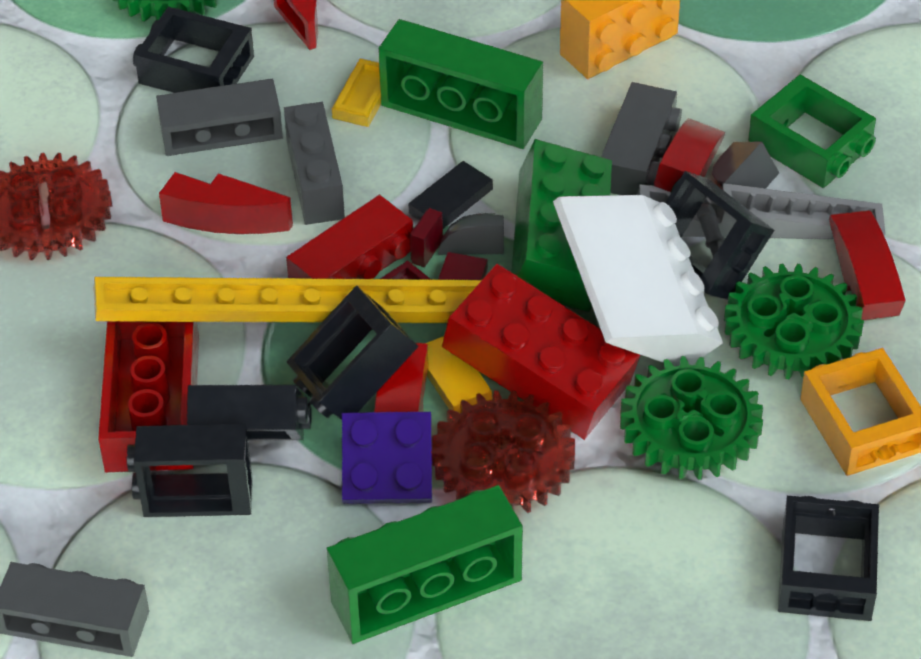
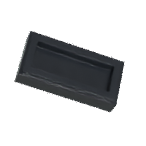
M462 161L408 203L409 214L420 220L429 208L442 212L444 229L493 190V179L465 161Z

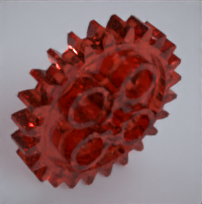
M41 153L38 161L33 162L30 157L24 156L25 165L18 166L16 163L10 162L9 173L0 171V251H5L11 247L13 257H18L24 251H28L29 260H34L38 252H44L45 258L50 260L53 251L57 250L66 257L68 256L67 247L73 246L81 251L83 250V239L95 242V230L105 231V220L111 219L110 207H113L111 192L109 191L108 180L102 179L100 169L92 171L90 161L78 165V159L75 155L67 161H63L61 153H57L53 160H47L45 153ZM47 182L49 229L44 228L43 221L44 207L41 184Z
M494 390L492 400L487 401L484 396L478 393L476 394L475 405L472 406L469 402L461 400L460 413L449 409L447 411V422L439 421L437 423V434L432 435V466H435L436 480H443V491L445 493L456 490V500L466 497L471 492L486 490L499 485L513 510L514 506L521 505L529 513L531 512V501L536 500L541 505L546 506L548 503V493L559 496L561 494V483L570 482V470L575 467V438H571L570 424L562 425L561 412L549 415L550 403L545 402L538 407L534 406V395L530 394L522 402L518 401L516 391H512L508 399H502L499 391Z

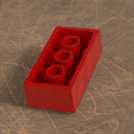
M496 264L450 315L442 343L444 349L584 440L625 391L627 385L631 383L641 356L632 351L606 343L601 329L499 264Z
M107 321L98 437L105 473L128 472L127 446L135 445L137 426L187 425L188 385H197L199 331L197 322ZM194 465L155 466L156 471L194 469Z

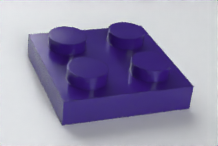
M431 412L342 413L343 504L432 503Z

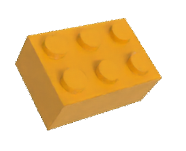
M561 0L560 55L586 79H590L678 34L680 0Z

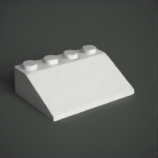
M644 195L558 197L553 201L606 343L663 363L664 359H668L674 366H680L681 356H685L689 365H693L699 357H704L723 344L717 329L719 325L715 313L708 307L703 294L704 284L694 272L689 260V247L679 235L675 225L677 218L669 205Z

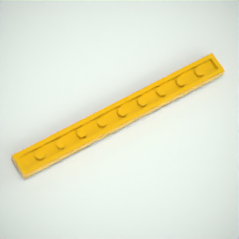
M94 277L93 293L95 321L323 322L357 285L380 304L397 323H448L450 315L482 280Z

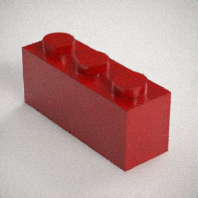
M379 194L286 257L288 278L374 279L380 271L396 260L404 258L410 252V233L413 230V220Z

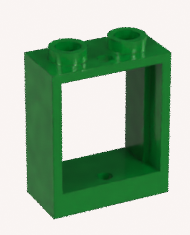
M799 74L751 114L748 142H762L770 157L824 189L836 177H843L850 165L859 157H865L871 152L876 142V137L874 136L876 118ZM806 113L843 136L825 150L788 127Z

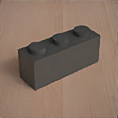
M273 78L156 96L166 156L283 139L281 112Z
M631 82L601 156L602 158L612 160L611 193L637 195L640 184L654 185L660 165V158H663L672 142L670 132H677L681 121L682 109L676 108L677 91Z
M323 101L284 107L286 140L305 225L345 218L343 184Z
M10 562L0 586V634L133 657L149 614L145 585L137 584L129 579L114 580L92 576L83 571L68 572L50 569L37 563L27 565Z

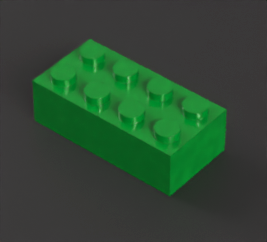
M402 19L397 20L378 48L381 106L520 149L526 147L542 121L543 61Z
M535 139L519 171L511 272L560 304L590 312L592 304L553 201L558 197L610 196L612 160Z
M497 485L486 490L471 492L464 498L442 506L430 507L423 513L398 522L386 523L379 529L357 537L345 538L337 544L327 547L331 603L351 643H358L522 581L523 525L501 487Z

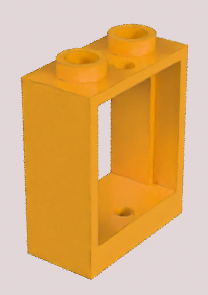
M884 348L867 353H857L850 358L827 365L821 364L811 370L804 371L800 400L846 476L921 453V406ZM875 382L898 419L853 432L831 395Z

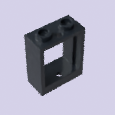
M167 7L160 19L155 20L152 24L147 38L134 51L133 65L137 69L138 83L172 93L237 84L254 58L252 28ZM174 40L219 51L210 67L164 56Z
M685 171L681 178L673 185L671 194L665 202L676 215L677 222L675 225L680 237L683 236L706 197L737 220L707 268L691 255L689 257L694 272L704 284V292L708 295L728 300L729 293L736 292V283L743 281L775 230L708 178Z
M356 285L286 362L297 374L293 382L305 394L311 397L309 402L326 418L335 414L342 420V413H358L419 346L380 304ZM373 329L376 335L329 385L325 380Z
M188 385L187 425L246 424L248 440H304V429H311L312 408L311 403H308L307 397L302 395L296 385Z
M246 424L137 426L135 445L127 446L128 472H135L132 475V496L134 500H141L143 517L251 515L253 477ZM226 464L228 473L156 475L155 466Z
M787 495L782 529L778 612L872 621L877 595L879 504L863 503L856 500L840 501L819 499L813 496L799 497ZM795 533L861 539V577L793 571Z

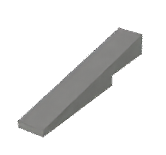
M723 183L721 188L775 230L770 238L834 239L829 222L830 215L871 210L885 236L883 206L880 203ZM642 184L639 185L637 195H644L664 203L671 194V192L658 187ZM706 197L703 204L713 207L721 234L726 237L737 220ZM697 213L682 237H705L700 220L697 218Z

